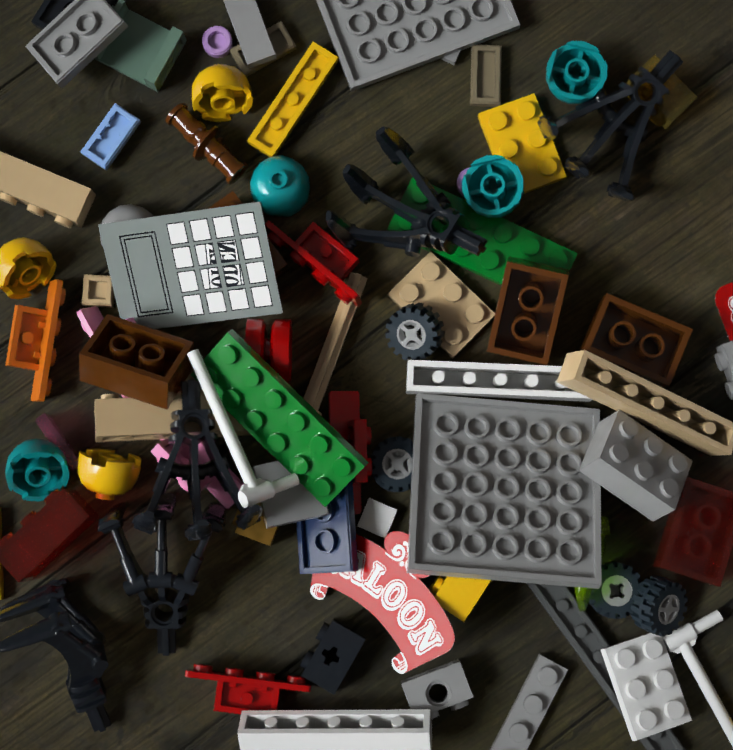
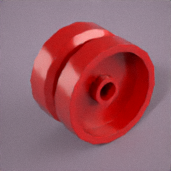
M247 319L244 341L291 386V319H275L271 328V339L268 338L267 324L263 319Z

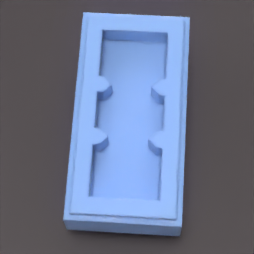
M115 103L80 151L81 154L107 171L140 125V119Z

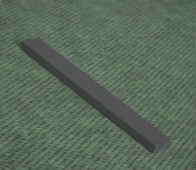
M526 583L624 718L601 653V649L610 647V644L568 586ZM671 729L640 739L646 750H686Z

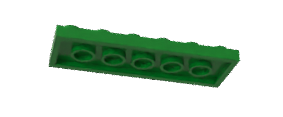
M412 177L400 202L417 211L424 210L426 208L425 204L429 201L416 185L414 177ZM432 185L438 194L443 192L451 202L452 208L458 210L469 219V231L487 239L486 250L477 256L459 246L452 255L434 248L421 247L422 249L431 251L433 254L500 286L502 285L509 256L568 270L571 269L578 253L502 217L487 218L481 216L468 206L466 200ZM394 214L387 231L412 230L410 228L412 223ZM449 224L445 225L441 229L440 233L444 232L448 228Z
M233 329L228 331L204 358L203 361L224 408L291 474L295 473L299 478V482L324 507L369 463ZM193 371L190 375H191L196 381H198L197 376H196L195 372Z

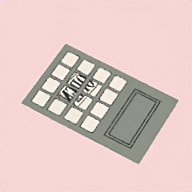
M260 202L98 224L119 316L122 319L134 318L137 324L152 329L283 313Z

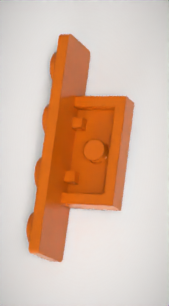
M59 279L49 282L45 310L23 305H15L5 366L35 371L31 401L44 402L45 396H49L52 386L51 378H48L50 366H53L56 360V348H53L54 338L58 336L61 328V319L58 318L59 306H63L66 297V289L62 288L63 280Z

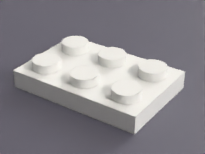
M647 633L601 649L632 741H637L692 721L663 637Z

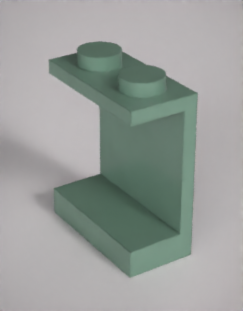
M118 0L116 6L112 5L111 7L129 27L95 57V60L159 92L187 41L184 32L172 26L171 30H168L129 10L124 0Z

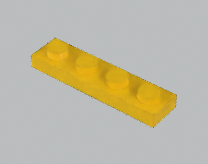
M313 41L248 138V144L268 157L276 156L339 61L338 56Z

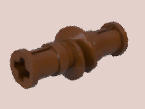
M185 103L175 106L167 115L165 122L169 126L173 125L183 134V138L187 142L195 146L193 157L196 161L207 158V161L226 177L228 184L235 183L246 172L248 164L240 162L230 152V149L223 144L224 139L222 137H215L219 131L217 126L208 130L203 122L198 121L187 110L188 106Z

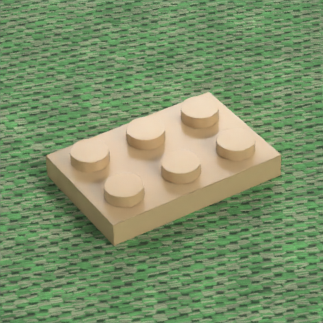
M431 251L388 293V296L400 308L414 303V305L424 303L423 307L429 305L433 308V313H439L438 320L443 321L444 326L441 329L445 331L440 347L452 359L495 316V313Z

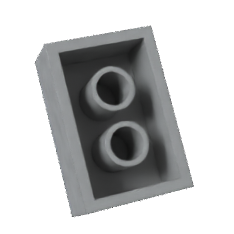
M617 410L598 423L579 471L651 521H655L676 509L693 461L624 412Z

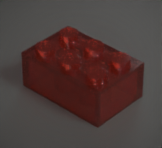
M687 477L676 509L669 513L653 567L711 586L720 587L733 547V492Z
M58 488L55 489L44 499L46 505L39 512L35 510L30 512L20 522L23 526L14 535L12 532L8 533L0 540V563L18 582L32 581L100 517L76 490L63 488L60 491Z

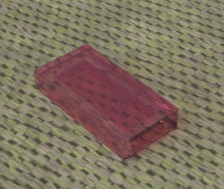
M46 413L36 418L35 422L49 442L58 446L65 456L68 469L77 471L79 455L53 418Z

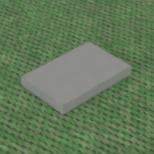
M74 0L25 47L52 79L63 88L129 26L106 0Z

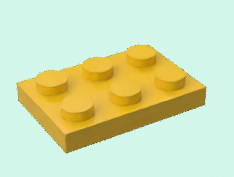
M535 93L480 112L477 116L491 154L503 156L519 167L524 179V194L564 180L567 177L553 139H544L537 121H539V117L543 116Z

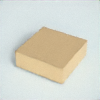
M84 274L82 305L114 308L115 295L110 276Z

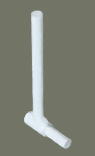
M199 349L187 353L243 479L244 484L238 492V500L242 507L247 508L273 498L276 493L299 485V478L295 473L272 482L261 478L256 479Z
M715 610L691 624L688 622L679 627L677 630L672 631V634L663 636V640L669 652L682 654L733 747V721L692 648L695 645L698 634L723 621L720 612Z

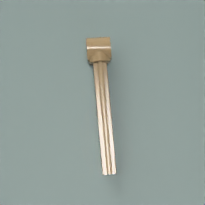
M351 272L347 285L361 298L368 278ZM340 300L303 398L321 416L322 413L318 410L357 306L352 302L346 305Z

